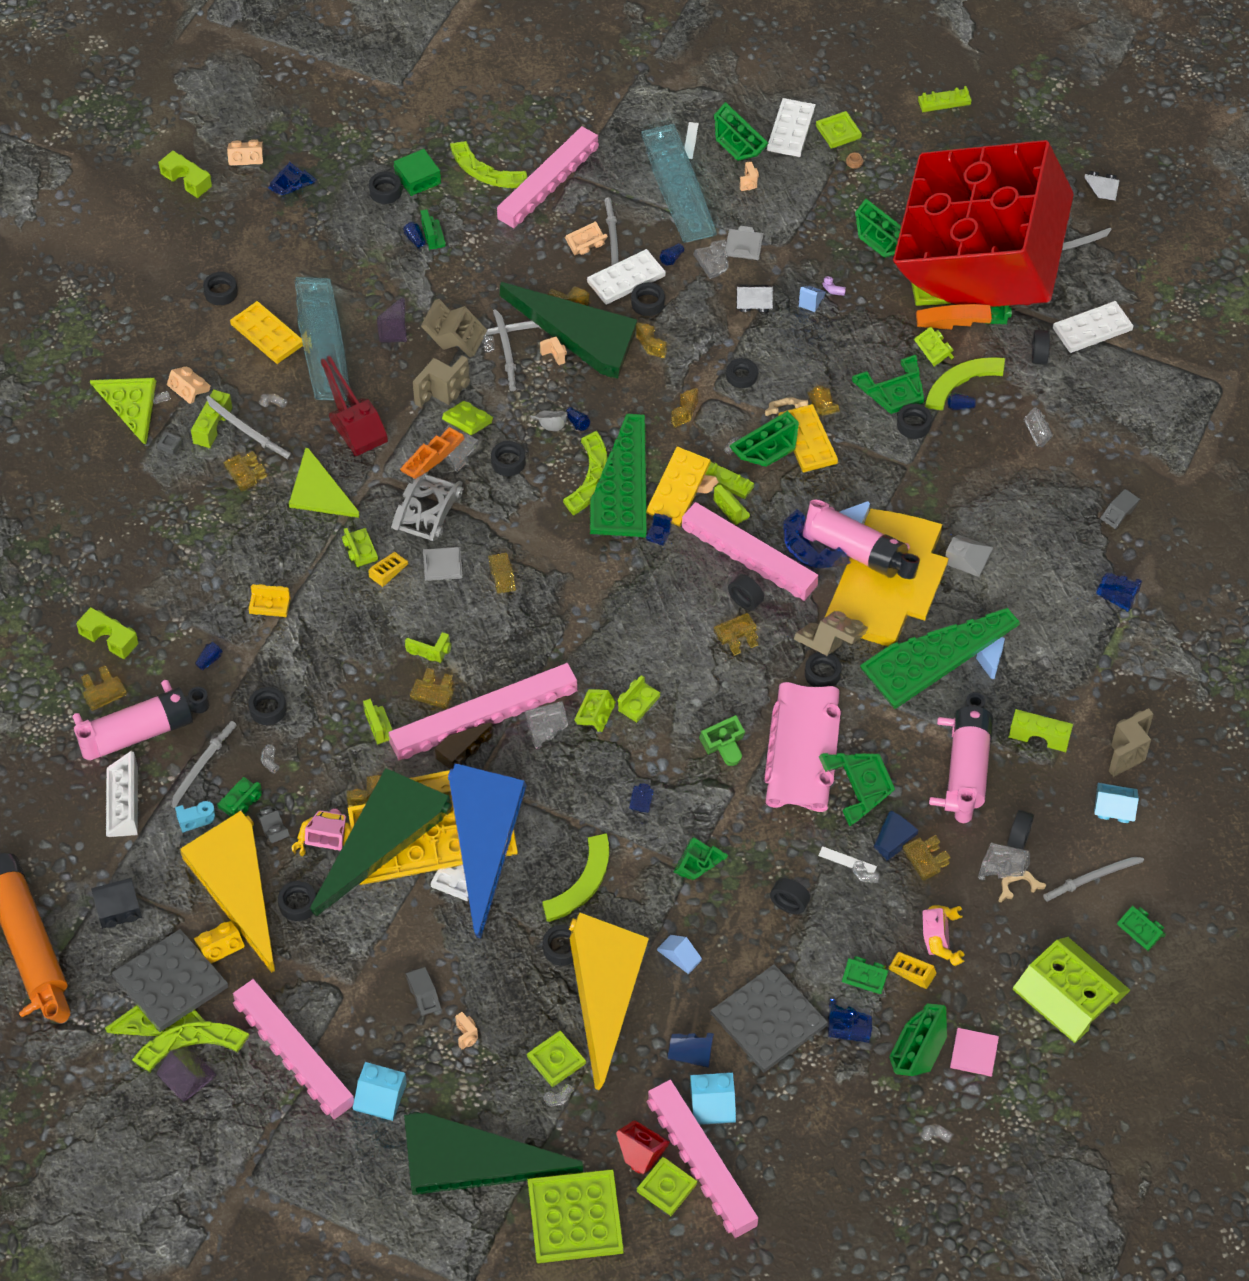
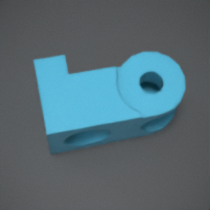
M203 801L198 806L184 809L183 805L175 807L182 833L208 825L215 820L214 806L208 801Z

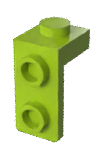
M443 632L435 647L409 638L405 640L407 652L439 663L442 662L445 654L450 652L452 646L449 634Z

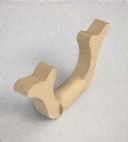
M789 397L770 402L769 408L765 410V416L779 413L778 407L790 404L795 405V408L808 406V400Z
M1026 870L1005 875L1001 883L1002 894L998 901L1002 902L1006 898H1013V893L1008 888V884L1021 879L1027 880L1031 885V892H1035L1037 889H1045L1046 884L1037 881Z

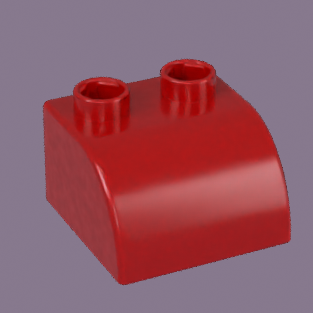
M1042 140L921 153L918 157L893 262L900 272L924 292L956 305L975 304L995 307L1050 302L1074 192L1049 141Z

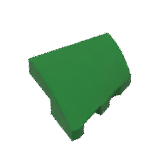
M693 837L690 839L673 872L687 879L695 880L725 860L728 855L716 847H709Z

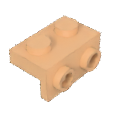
M236 140L228 144L229 165L263 163V142L249 140L242 143Z
M594 222L566 235L565 239L575 256L579 253L581 255L586 254L594 246L596 248L601 247L605 244L608 236L607 234L603 235L597 222Z
M187 366L171 370L167 386L189 404L194 402L197 394L209 392L211 387L202 377H199Z

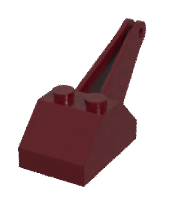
M331 356L326 357L327 361L324 358L321 359V364L337 406V410L329 413L330 421L353 454L357 457L388 442L387 433L378 412L369 399H356ZM335 378L350 404H345Z

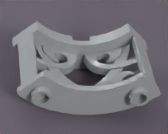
M428 472L414 479L413 484L409 483L403 493V497L406 498L401 505H398L391 528L423 537L430 541L437 540L443 533L442 525L451 506L462 496V482L453 483L428 475ZM434 493L439 504L422 512L421 504L416 497H425ZM413 506L417 507V514H415V509L410 510V508ZM421 521H424L425 529H427L429 523L433 524L430 534L419 530ZM416 523V529L404 526L405 524Z

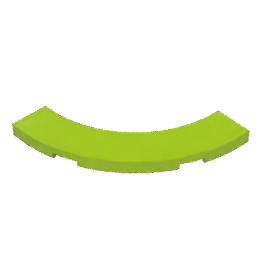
M467 141L450 143L452 155L459 166L479 181L503 188H518L528 178L526 171H497L493 167L479 162L471 152Z
M1005 358L974 359L946 371L930 389L925 407L943 410L951 391L972 377L1003 376Z
M597 431L581 438V443L588 454L589 469L582 486L563 499L564 505L572 515L579 513L590 504L591 497L595 492L596 485L600 480L608 459L604 442Z
M607 834L587 838L589 846L588 861L578 881L563 894L550 900L542 901L547 922L571 914V911L579 906H583L598 890L606 874L609 860Z
M209 1021L186 1023L166 1030L163 1034L149 1041L138 1051L132 1061L148 1072H151L167 1055L190 1045L216 1044L238 1053L250 1035L228 1024L212 1023Z

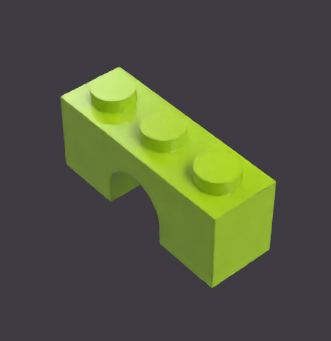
M175 151L170 152L159 161L161 175L172 182L177 178L184 177L185 190L197 198L212 187L211 175L206 170H202L195 163L188 161L183 155Z
M213 389L210 397L228 412H231L232 402L230 394ZM208 401L195 421L191 434L193 444L211 448L218 435L217 425L219 420L226 421V419L211 408Z
M90 607L76 623L79 634L92 642H95L102 635H110L106 640L109 651L124 660L139 644L137 634L132 628H126L118 620L107 617L100 610L96 611Z
M1016 709L1009 738L1028 742L1030 737L1039 736L1047 741V748L1066 752L1073 724Z

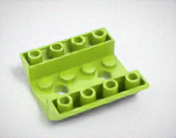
M1069 937L1058 939L1028 966L1013 987V990L1074 1043L1089 1031L1091 1022L1112 1002L1117 1004L1130 992L1128 987ZM1060 964L1064 969L1056 971L1053 965ZM1091 991L1095 994V997L1087 998L1084 992Z

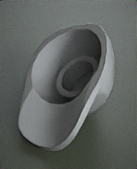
M544 410L535 416L531 415L530 418L539 420L541 426L548 431H559L566 424L567 412Z

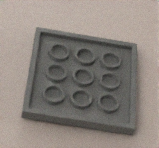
M181 929L112 972V977L159 1032L228 988L227 981Z
M775 964L714 1007L710 1013L763 1073L828 1025L825 1018Z

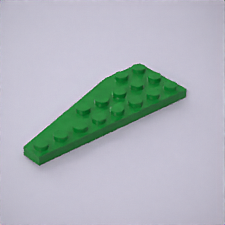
M626 414L613 449L610 452L600 480L590 500V534L646 537L645 415Z
M1008 608L986 614V617L980 619H970L964 624H954L929 632L927 635L919 638L913 637L900 644L898 642L891 644L861 664L860 668L890 705L896 709L1019 626L1020 622Z

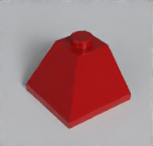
M636 1120L622 1127L616 1133L625 1163L631 1166L633 1171L642 1174L652 1169L670 1143Z

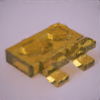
M253 451L244 457L238 454L223 462L224 467L241 492L257 484L256 479L261 480L267 477L264 472V466L262 463H258L256 460L257 456ZM248 466H249V467H254V466H256V467H255L254 469H252V470H250V469L248 468Z
M748 613L714 627V633L722 645L728 643L734 656L741 653L739 648L741 643L738 640L740 637H746L750 648L758 646L756 641L758 636L754 632L756 631V624Z
M106 665L99 668L100 676L104 681L100 685L94 686L89 674L81 677L83 686L87 690L83 692V697L91 711L127 695L126 689L119 677L112 678Z
M427 668L423 680L416 679L410 693V699L447 709L453 696V689H451L453 681H451L452 675L444 674L442 683L439 686L433 684L435 676H433L434 670Z
M936 835L924 842L921 838H918L903 846L904 853L923 881L940 873V867H945L950 863L948 861L950 856L946 851L934 858L930 852L939 849L938 844L940 841Z

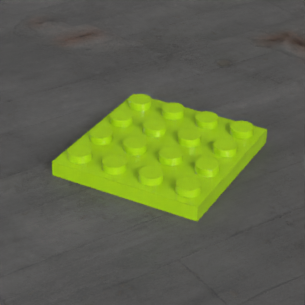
M613 1170L528 1179L537 1263L623 1254Z

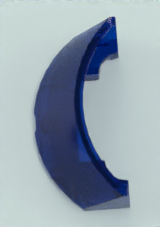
M798 509L783 522L784 542L790 553L799 562L815 568H830L851 563L846 553L840 547L836 549L837 551H830L828 548H825L819 554L811 546L808 539L802 535L806 517Z

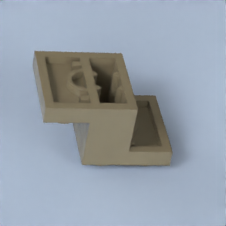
M440 299L434 300L421 325L443 350L459 346L468 357L475 355L487 332V329L465 306L450 311Z
M461 356L452 367L433 358L413 381L415 405L421 407L430 400L431 396L448 405L453 400H456L462 389L466 388L470 383L468 358Z
M834 611L822 619L819 624L809 623L796 632L794 640L828 656L842 645L843 640L850 644L856 642L866 634L868 627L859 620H852L846 617L843 612Z
M1149 708L1144 711H1138L1133 717L1127 720L1123 719L1117 723L1111 744L1114 753L1109 772L1113 777L1146 760L1151 743L1148 732L1153 718V713Z

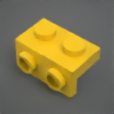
M264 584L251 585L252 595L248 609L249 614L287 617L291 600L289 588L266 586Z
M231 921L221 923L218 927L203 932L194 938L197 947L211 964L244 948L240 933Z

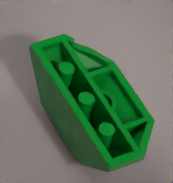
M726 102L714 114L716 141L737 161L758 156L769 144L761 134Z
M865 199L855 211L859 238L884 258L894 256L901 225L869 200Z
M786 411L732 443L730 448L741 460L767 467L796 449L799 422Z
M927 1003L922 1011L915 1014L905 1024L889 1057L895 1074L915 1076L931 1071L947 1038L945 1005Z

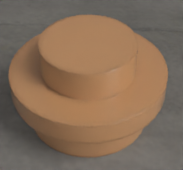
M850 153L846 158V164L850 168H859L863 165V158L859 153Z

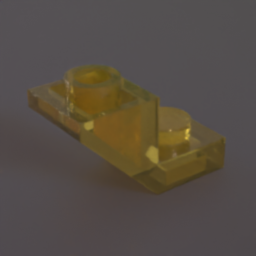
M574 286L568 295L554 289L548 292V295L589 306V293L584 289Z
M637 322L636 337L647 354L665 358L667 342L654 338V326Z
M820 385L813 387L812 391L807 392L818 415L824 416L840 411L838 404L832 402L829 388Z
M697 388L687 390L681 394V407L671 411V423L674 427L691 421L698 402Z
M508 554L489 555L490 571L494 576L496 594L516 591L513 570Z
M381 775L367 777V790L355 789L347 791L348 807L366 804Z

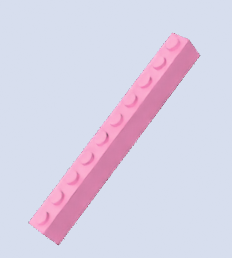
M568 663L390 731L388 732L390 744L398 760L408 759L417 753L426 752L438 746L449 735L489 722L497 724L509 717L518 716L527 710L536 709L545 703L554 702L563 696L572 695L577 691V679Z

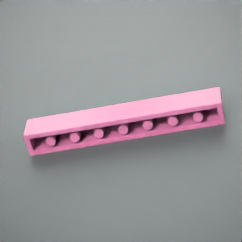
M581 126L497 207L498 219L512 228L522 223L524 218L534 211L535 207L544 202L545 198L550 193H553L561 182L563 183L572 172L576 171L582 162L587 160L592 152L598 149V135Z
M695 502L682 516V528L686 532L694 534L701 541L709 543L718 551L729 555L733 560L741 562L748 569L756 571L763 578L769 579L776 583L778 587L791 592L793 596L805 601L817 587L818 574Z
M254 979L233 993L235 1000L233 1004L238 1012L243 1011L251 1027L255 1026L259 1030L257 1032L264 1042L267 1040L271 1044L272 1052L276 1056L280 1055L282 1057V1062L287 1070H293L298 1083L308 1088V1094L313 1100L317 1099L321 1103L320 1107L326 1115L330 1114L335 1120L353 1106V1095Z
M671 1079L649 1090L647 1100L649 1108L652 1112L656 1111L659 1116V1124L669 1132L668 1137L671 1143L679 1148V1154L683 1162H688L693 1178L699 1180L702 1185L701 1190L704 1196L711 1199L714 1212L723 1218V1225L726 1231L732 1233L737 1238L757 1227L758 1217Z

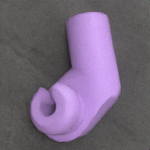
M830 276L824 278L822 284L828 293L845 296L846 287L835 286L833 278Z

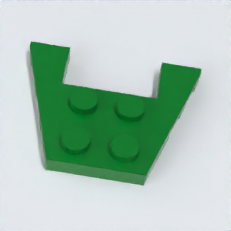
M916 355L901 359V366L906 372L905 375L879 384L873 382L867 371L852 376L853 383L890 414L899 412L903 406L908 404L924 403Z
M823 753L819 756L825 773L844 767L857 796L858 804L842 810L849 827L895 790L880 754L845 755L844 753H837L836 755H828V753Z

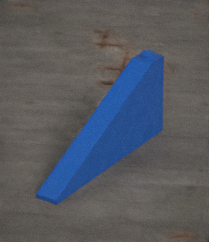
M455 763L454 769H450L448 780L450 781L474 933L477 938L481 939L527 785L524 780Z

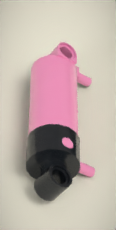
M817 499L810 501L802 533L804 538L812 542L818 541L889 578L894 577L897 573L905 579H914L916 577L920 558L908 553L909 544L903 543L887 534L880 533L835 511L833 507H829L830 504Z
M163 680L161 685L165 693L91 722L89 720L83 722L79 713L72 716L76 724L74 732L83 758L93 760L193 723L191 712L200 714L209 709L210 704L207 691L202 687H194L185 696L180 687L172 690L169 681Z
M972 692L967 695L965 707L955 712L954 719L938 717L937 722L938 725L953 726L951 762L946 799L930 797L929 804L945 807L944 811L955 812L956 820L961 823H967L972 819L974 809L984 804L986 795L993 715L984 709L985 697L978 692Z

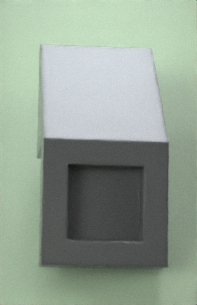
M1124 489L1110 503L1100 519L1114 529H1117L1126 515H1131L1141 499L1127 489Z
M264 807L256 814L270 843L290 836L275 807Z
M426 967L406 972L405 975L409 989L415 996L420 1015L440 1010L441 1007L436 989Z

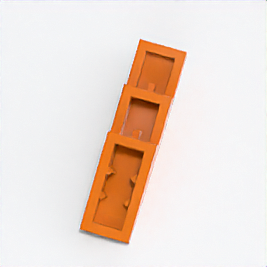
M950 305L916 311L917 327L952 330L953 325L971 326L972 322L990 323L992 319L990 305Z
M448 427L440 437L436 435L428 445L423 443L400 470L414 479L418 478L447 457L464 440L463 434Z

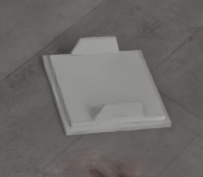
M740 226L738 230L729 229L724 256L759 260L764 233L755 232L753 227Z
M460 547L423 549L425 581L463 578Z

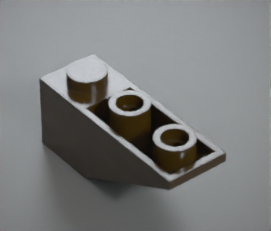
M489 722L447 736L435 748L436 759L449 769H454L455 763L463 765L471 754L474 755L484 742H488L493 735L492 723Z

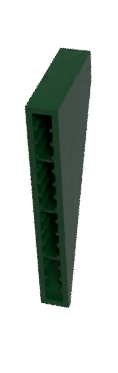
M500 283L499 296L552 337H557L561 344L600 374L619 378L636 332V319L508 283Z
M385 768L310 907L312 913L316 916L321 914L441 822L452 809L450 797Z
M412 1112L409 1115H404L412 1195L523 1182L532 1178L583 1173V1162L428 1113Z

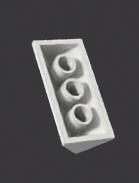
M132 751L107 767L106 836L108 837L138 835V766L135 754Z

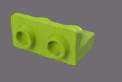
M929 327L914 340L935 367L948 356L952 360L954 356L951 352L954 350L948 342L945 344L942 342L944 337L939 330L934 331L932 327Z
M721 484L714 487V502L734 525L750 517V514L730 491L725 490Z
M347 528L343 529V544L345 547L348 546L349 558L355 562L357 567L378 561L377 553L366 528L349 533Z
M641 675L637 680L632 681L626 693L623 692L619 696L618 711L637 723L659 699L660 692L647 685L645 677Z
M588 689L574 720L577 725H594L598 732H602L616 701L608 690Z
M371 699L363 701L365 716L376 743L380 744L389 741L388 732L393 731L384 707L373 706Z

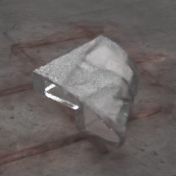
M726 240L714 241L710 247L695 249L693 253L709 279L721 275L729 267L726 259L728 255L727 251H725Z
M562 701L525 711V717L536 750L540 749L541 744L548 738L552 739L558 731L568 726Z
M991 843L978 875L979 880H985V876L998 875V878L1023 876L1030 864V853L1027 850Z

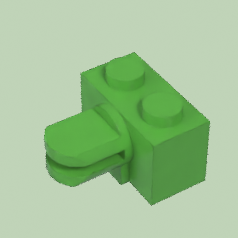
M736 715L701 731L699 739L708 755L719 750L724 762L728 766H735L740 762L742 752L736 742L743 739L745 731Z

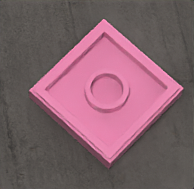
M957 1028L950 1068L992 1077L999 1036Z

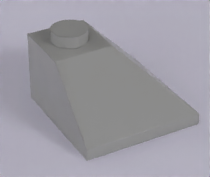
M958 534L952 538L946 550L945 557L949 558L947 565L980 577L993 547Z

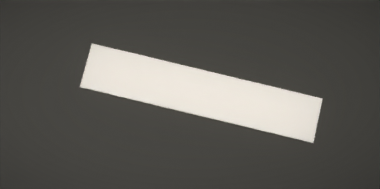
M689 122L683 158L693 159L699 123Z
M823 846L818 855L872 876L877 866Z

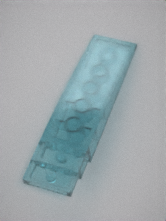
M670 124L641 131L642 139L647 148L646 153L652 164L653 174L683 243L717 235L701 188L675 125Z
M296 277L294 283L297 292L296 304L299 312L297 320L315 400H334L321 364V359L324 358L327 361L326 357L331 356L348 386L349 379L330 278ZM335 378V381L338 385L343 400H347L344 392L342 391L339 383Z

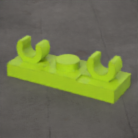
M964 86V89L961 90L957 87L955 91L938 93L932 91V94L926 95V93H923L922 96H918L922 112L971 105L972 101L967 86Z
M711 462L705 474L716 476L719 482L716 486L721 484L725 490L727 489L732 494L743 499L754 488V483L749 479H745L741 475L720 467L716 463Z

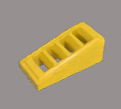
M393 552L368 570L369 578L384 587L408 565V561L396 552ZM396 559V560H398L400 563L397 564V563H396L395 561H393V560Z
M901 952L896 954L888 967L892 972L925 989L929 987L936 975L934 965ZM902 960L905 961L903 966L900 968L899 965L901 964Z

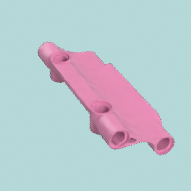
M789 682L779 685L778 699L772 711L765 770V783L768 784L766 804L768 806L778 808L785 804H793L817 812H824L828 809L830 786L834 782L835 770L825 773L819 756L823 753L836 755L841 715L838 707L840 694L838 688L833 686L806 687Z

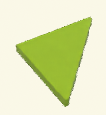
M155 378L90 380V384L141 442L147 444L156 387Z
M305 448L289 501V508L359 518L360 515L357 508L309 448Z
M136 1005L105 1027L107 1033L159 1036L164 1031L192 1022H204V1019L196 1010H193L159 1032Z

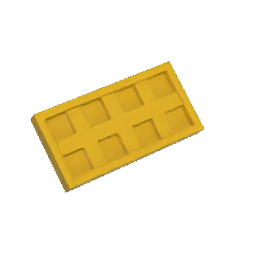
M258 301L230 320L231 325L276 364L304 345L302 338Z
M813 404L788 410L799 422L796 449L793 452L802 472L837 464L838 458ZM786 411L778 413V416L785 413Z
M676 447L646 513L680 527L682 516L689 510L711 460Z

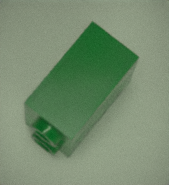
M425 149L394 161L395 174L398 175L410 196L441 184L440 170Z

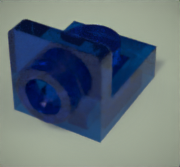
M654 513L653 523L646 536V541L664 546L672 529V518Z
M639 783V786L633 787L629 806L630 810L649 813L654 795V790L650 789L651 785Z

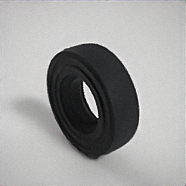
M738 358L728 364L726 379L732 386L748 388L757 381L758 368L753 361L746 358ZM738 369H745L749 372V375L747 377H738L735 372Z

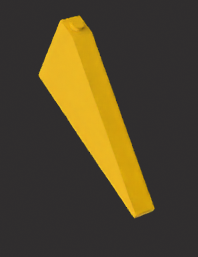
M240 811L180 848L182 859L272 973L275 971L252 828L254 823L248 815L245 817Z
M579 913L577 918H573L570 923L569 930L572 932L569 939L595 1089L600 1090L606 1079L649 938Z

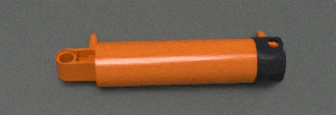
M0 853V924L31 1000V1003L19 1012V1015L24 1017L34 1010L41 1008L45 1018L58 1023H64L70 1016V1009L63 994L67 988V982L25 880V874L18 857L12 853Z

